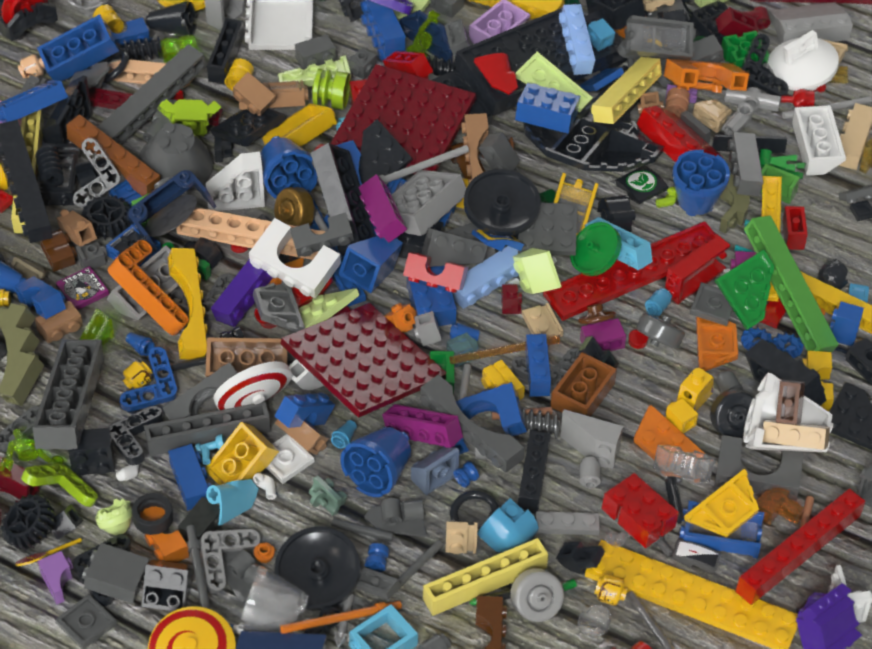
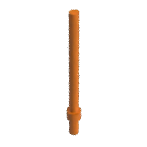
M400 601L390 603L379 602L371 607L281 625L280 631L282 634L371 616L377 614L390 604L396 610L402 608V604Z

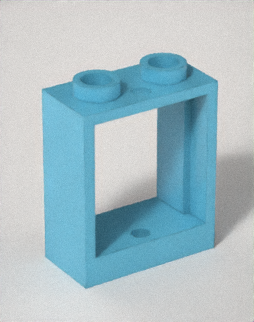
M390 604L349 631V646L351 649H371L362 638L385 623L401 638L387 649H413L418 645V633Z

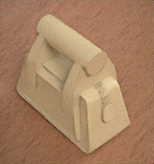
M717 99L695 103L692 115L709 129L718 133L725 124L727 116L731 115L732 110Z

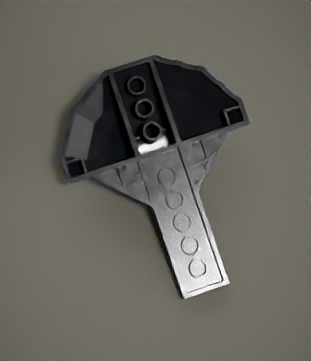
M623 65L622 70L624 73L628 70V66ZM620 77L607 84L596 98H592L591 102L581 112H578L569 134L523 122L525 136L546 157L584 171L624 172L654 163L663 153L664 148L662 145L648 141L645 136H641L640 128L630 118V112L641 100V97L614 124L594 122L593 114L591 113L592 105Z

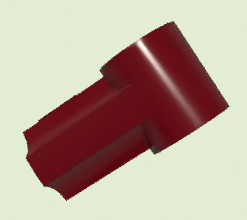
M764 6L756 7L753 11L743 12L756 18L758 29H766L771 24L768 11Z

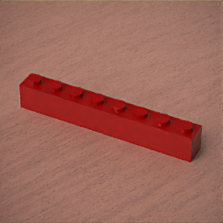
M849 488L739 577L735 592L750 605L754 604L861 516L866 501Z

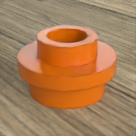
M260 543L254 548V557L260 563L270 562L275 555V549L269 543Z

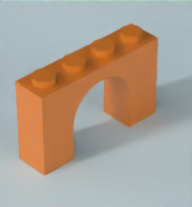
M667 59L664 76L677 85L684 87H697L698 80L719 83L729 90L746 91L749 73L732 63Z

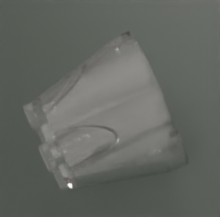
M259 566L238 629L281 633V625L301 621L302 615L298 614L299 612L304 613L309 596L305 595L303 590L268 568Z

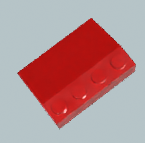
M659 106L643 108L637 122L638 127L654 143L664 146L663 151L675 163L680 155L691 150H704V153L714 156L719 155L723 158L721 154L675 113Z

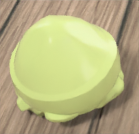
M115 499L112 506L98 510L96 515L98 527L112 535L124 534L131 524V502L125 499H121V501Z

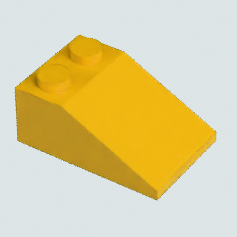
M241 422L212 458L211 463L205 467V470L218 485L238 480H252L256 473L262 472L271 463L279 450L254 426Z

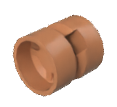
M677 87L670 89L667 92L665 110L675 113L681 118V113L686 110L688 111L689 92Z

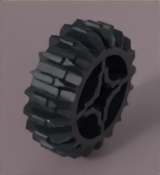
M109 194L107 197L100 195L98 199L93 197V202L88 201L87 205L83 206L81 216L92 223L97 239L101 237L105 240L107 237L114 239V236H118L131 226V222L127 218V211L130 206L127 201H124L123 198L118 199L116 195L110 197Z
M29 494L27 497L22 496L20 501L15 500V504L9 506L10 510L4 513L6 518L1 520L3 525L0 529L7 543L16 549L28 550L30 547L35 548L36 544H42V540L47 538L48 532H52L51 526L56 524L54 522L56 517L55 509L47 499L37 494Z

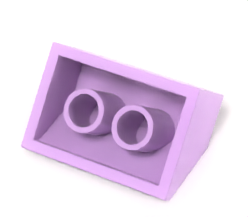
M501 0L469 25V37L473 44L521 25L530 18V14L507 0Z

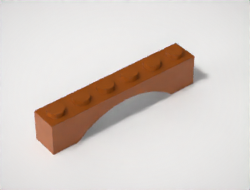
M78 115L66 124L67 139L80 149H82V143L85 139L89 137L96 138L120 173L141 196L149 194L151 190L155 189L154 185L160 181V175L83 116ZM89 141L87 142V143H88V146H87L86 148H87L88 150H89V149H92L93 152H95V153H97V154L101 153L100 150H98L97 152L94 150V148H93V147L95 146V143H94V142H93V143H89Z

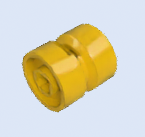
M110 5L99 6L94 11L93 18L100 14L113 33L122 32L124 22Z
M245 59L234 60L224 80L226 87L233 91V87L247 72L253 75V65Z

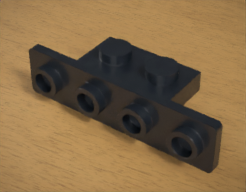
M715 134L712 147L716 151H730L727 145L728 140L732 139V135ZM756 136L759 157L760 149L771 150L772 153L786 152L787 137Z

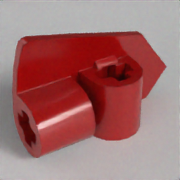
M495 53L474 59V63L492 88L509 95L518 88L515 72L511 71L507 54Z

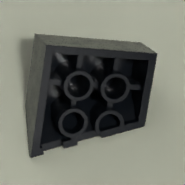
M83 75L69 83L65 90L68 98L58 102L43 127L44 143L69 144L70 140L67 139L66 124L78 115L83 116L87 120L92 117L87 76Z

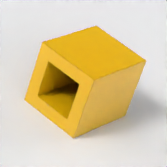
M681 398L677 402H672L668 405L665 418L684 434L696 426L698 413Z

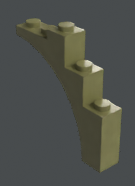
M11 303L9 308L4 306L0 308V328L7 346V365L0 384V396L8 403L22 406L44 364L39 360V356L34 353L40 340L34 335L35 332L29 329L35 316L27 305Z

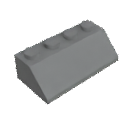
M166 245L140 268L168 295L179 285L169 275L167 258L171 250ZM120 285L113 289L107 298L120 314L135 320L141 319L147 313Z

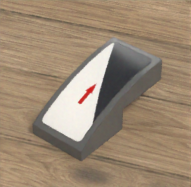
M678 540L676 541L672 559L689 568L694 564L713 574L717 569L721 553L693 542Z

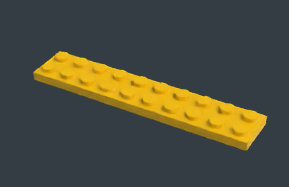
M601 540L598 545L605 550L597 568H587L585 571V577L598 581L599 578H603L605 575L620 578L624 581V588H627L626 593L634 591L639 598L772 649H789L798 629L796 622L798 614L762 600H757L754 604L750 605L735 592L736 590Z

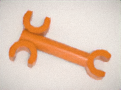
M697 82V87H684L674 83L678 89L690 90V88L716 93H721L723 87L719 83Z

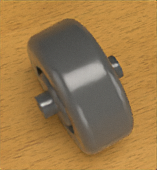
M644 313L636 326L640 333L651 338L650 344L657 347L661 343L677 349L685 336V332L671 324V318L663 315L661 319Z

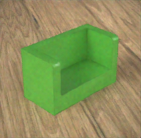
M765 164L761 170L762 177H782L781 201L790 204L797 193L800 177Z

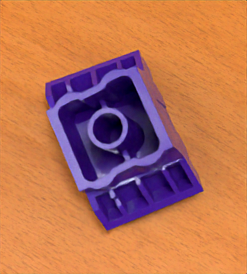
M841 583L829 593L814 592L813 595L809 596L804 608L800 609L796 622L803 649H846L862 636L855 629L860 624L854 612L853 604L855 602L847 596L852 590L845 584Z

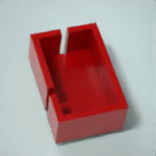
M635 473L604 493L601 508L614 521L618 519V524L645 549L656 542L660 536L663 537L676 527L679 514L673 506Z

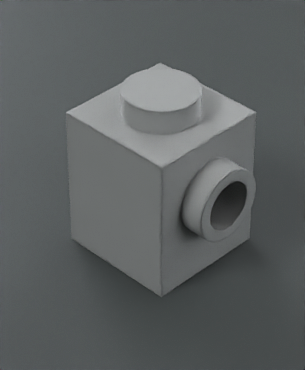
M433 311L414 317L416 328H414L417 340L421 339L423 346L442 340L440 328Z

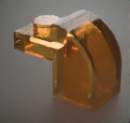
M782 488L769 489L757 500L759 512H764L763 522L771 525L778 515L797 525L801 520L804 507L798 502L788 499L790 491Z

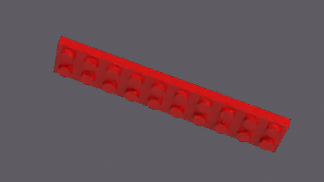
M704 221L652 243V263L640 270L616 260L611 268L600 275L586 276L581 273L560 282L561 287L558 289L544 291L543 296L561 320L564 321L587 311L588 306L606 303L666 277L669 267L675 265L704 243L713 240L715 232Z

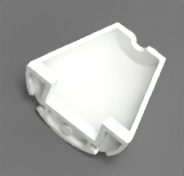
M767 373L757 388L760 392L752 399L748 410L743 435L744 442L748 443L745 447L752 450L827 452L828 448L822 450L762 442L765 431L763 429L764 421L776 420L780 381H782L775 375ZM804 396L801 423L798 425L830 427L831 433L833 423L831 422L832 414Z

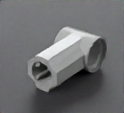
M741 103L737 106V111L722 127L725 135H733V132H740L744 127L751 124L753 107L750 104Z

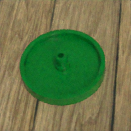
M596 222L581 230L576 236V256L570 255L573 267L586 276H597L606 272L616 262L621 251L622 243L619 232L605 222Z

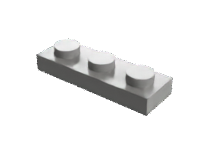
M536 511V521L538 524V532L536 534L599 535V513Z

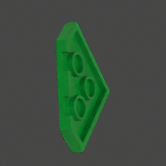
M762 250L715 280V283L746 330L765 318V308L771 287L770 282L774 272V264L765 250Z

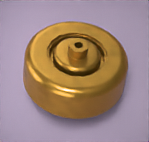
M301 187L283 189L275 201V218L288 225L301 226L309 223V226H311L315 209L309 192Z

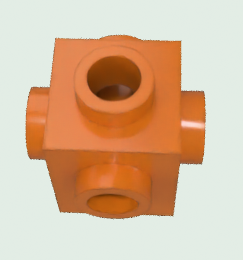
M398 303L391 307L392 311L384 315L403 333L414 328L416 311L410 304L402 305Z

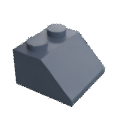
M442 447L438 451H433L428 457L422 461H417L411 467V480L425 495H428L454 478L453 471L459 468V450L453 447Z

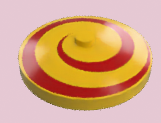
M191 606L177 609L166 615L152 631L148 642V649H236V640L230 625L220 614L208 608Z

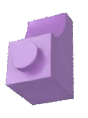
M62 551L37 561L40 574L56 605L64 602L63 588L65 583L72 579L70 570L73 569L70 558H65Z

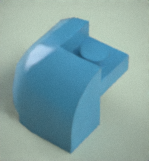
M510 498L487 519L477 535L496 552H505L529 542L538 532V524L529 510L524 512Z

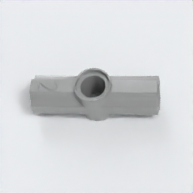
M755 87L748 88L746 91L727 89L724 102L738 105L748 103L753 107V111L760 108L778 112L781 96L764 94Z

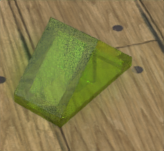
M96 308L79 340H102L103 346L115 337L112 319L99 308Z

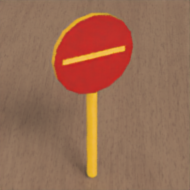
M78 538L47 552L24 557L15 564L16 566H23L36 562L50 554L81 542L82 539Z

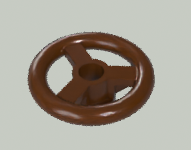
M603 304L591 305L587 307L588 314L579 318L578 323L592 324L610 320L616 317V312H602L604 310Z

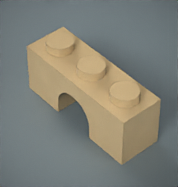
M776 420L764 421L763 429L765 431L762 442L822 450L828 448L830 427L810 424L792 425L776 423Z

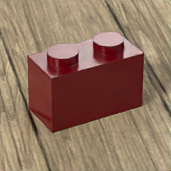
M731 7L716 19L717 29L722 35L730 36L737 34L738 37H742L743 33L759 32L756 18Z

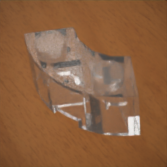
M658 445L653 469L660 472V475L663 477H679L689 480L692 484L700 485L702 482H710L715 459L695 450L693 452H684L678 446Z

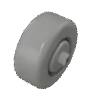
M532 568L524 571L515 579L511 587V603L516 612L525 619L532 622L547 621L560 610L564 600V589L560 580L549 571L541 568Z

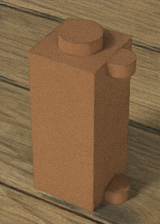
M61 210V216L56 219L63 234L67 233L69 240L81 247L97 239L92 223L75 211Z
M278 419L275 422L278 427L308 452L317 455L320 450L323 451L327 447L326 442L329 438L307 420H304L301 427L294 428L286 427Z

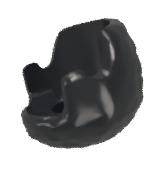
M832 259L821 267L818 279L841 290L848 284V280H846L848 269L841 261Z

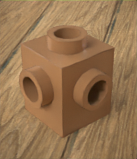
M658 92L644 93L641 96V104H638L639 115H641L643 108L659 106L664 109L663 101H659Z

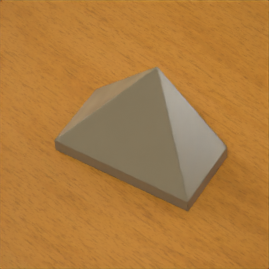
M17 256L14 257L10 266L27 279L35 276L43 280L46 275L42 265Z

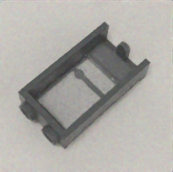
M632 15L626 23L625 55L690 60L695 54L693 40L696 30L694 29V23Z

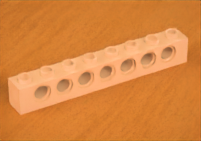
M195 207L192 214L176 227V231L179 235L195 238L203 237L211 241L253 248L272 221ZM311 229L313 233L318 235L325 233L322 230ZM291 237L280 254L298 257ZM319 251L314 252L310 256H300V258L313 260Z

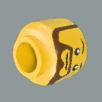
M135 361L123 371L125 379L122 381L129 389L145 387L152 380L151 374L153 372L143 361L141 363Z
M605 575L603 578H599L594 594L597 595L599 601L615 606L619 603V600L624 601L627 588H624V581L622 579Z

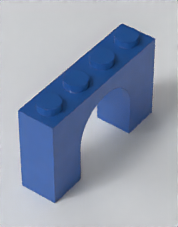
M512 382L456 401L461 412L469 420L478 413L492 411L499 414L505 434L513 437L527 432L518 394ZM464 438L460 439L453 446V448L459 450V454L469 451L468 444Z

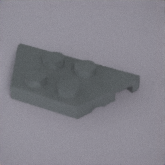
M283 280L279 285L271 283L265 287L254 289L253 298L262 321L295 332L305 329L292 289Z

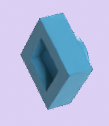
M850 283L848 294L867 303L869 286Z

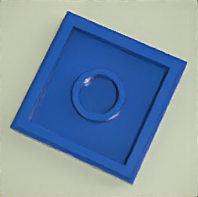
M608 68L583 82L579 87L585 92L597 91L622 76L624 72L622 68Z

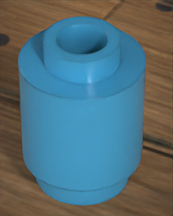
M664 288L656 290L645 302L647 312L654 316H660L671 303V293Z

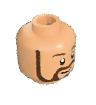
M36 54L20 60L18 69L23 78L28 79L30 75L35 77L44 75L45 66L42 59Z

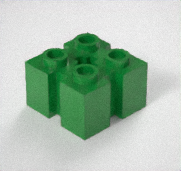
M757 31L743 33L742 37H738L737 34L723 37L721 47L725 62L728 61L741 68L753 38L758 35ZM759 40L760 44L757 47V49L761 47V40ZM767 51L763 61L768 63L769 53ZM751 53V59L757 62L758 56Z

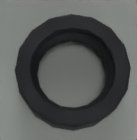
M148 493L139 497L132 507L134 525L139 531L149 535L160 534L166 531L173 521L172 504L169 499L158 493ZM156 506L165 510V515L156 521H146L140 517V513L149 507Z

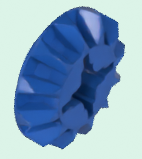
M751 327L747 331L744 330L741 336V343L746 350H750L760 341L757 340L753 343L754 338L761 337L760 340L764 339L768 343L773 342L771 333H767L766 329L761 330L759 327L753 329Z
M785 332L782 335L778 333L777 337L773 338L772 343L782 352L786 351L793 359L800 356L803 352L804 344L799 337H795V334L788 335ZM790 342L791 345H789V346L786 347V349H785V344H787V343Z

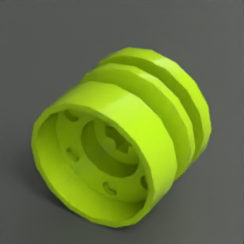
M318 69L312 87L313 104L320 105L322 102V106L327 107L329 100H331L333 109L345 110L350 94V73L337 71L333 79L331 70H327L325 74L324 69Z

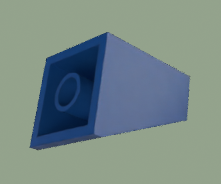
M376 236L350 244L347 247L339 275L372 293L394 270L403 242L395 238L388 243L384 237Z

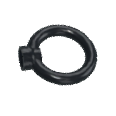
M116 43L119 49L118 52L98 62L108 63L112 58L119 59L122 55L120 64L115 70L106 75L103 83L110 82L118 77L129 62V53L120 43Z
M469 491L461 494L454 500L450 508L451 522H462L458 517V510L464 502L471 499H480L489 504L491 511L488 518L499 508V505L488 493ZM483 524L477 526V533Z

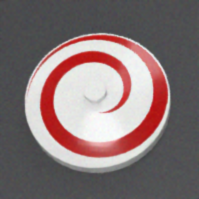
M278 361L250 367L223 383L214 394V402L218 410L266 402L280 393L289 384L292 373L286 363Z

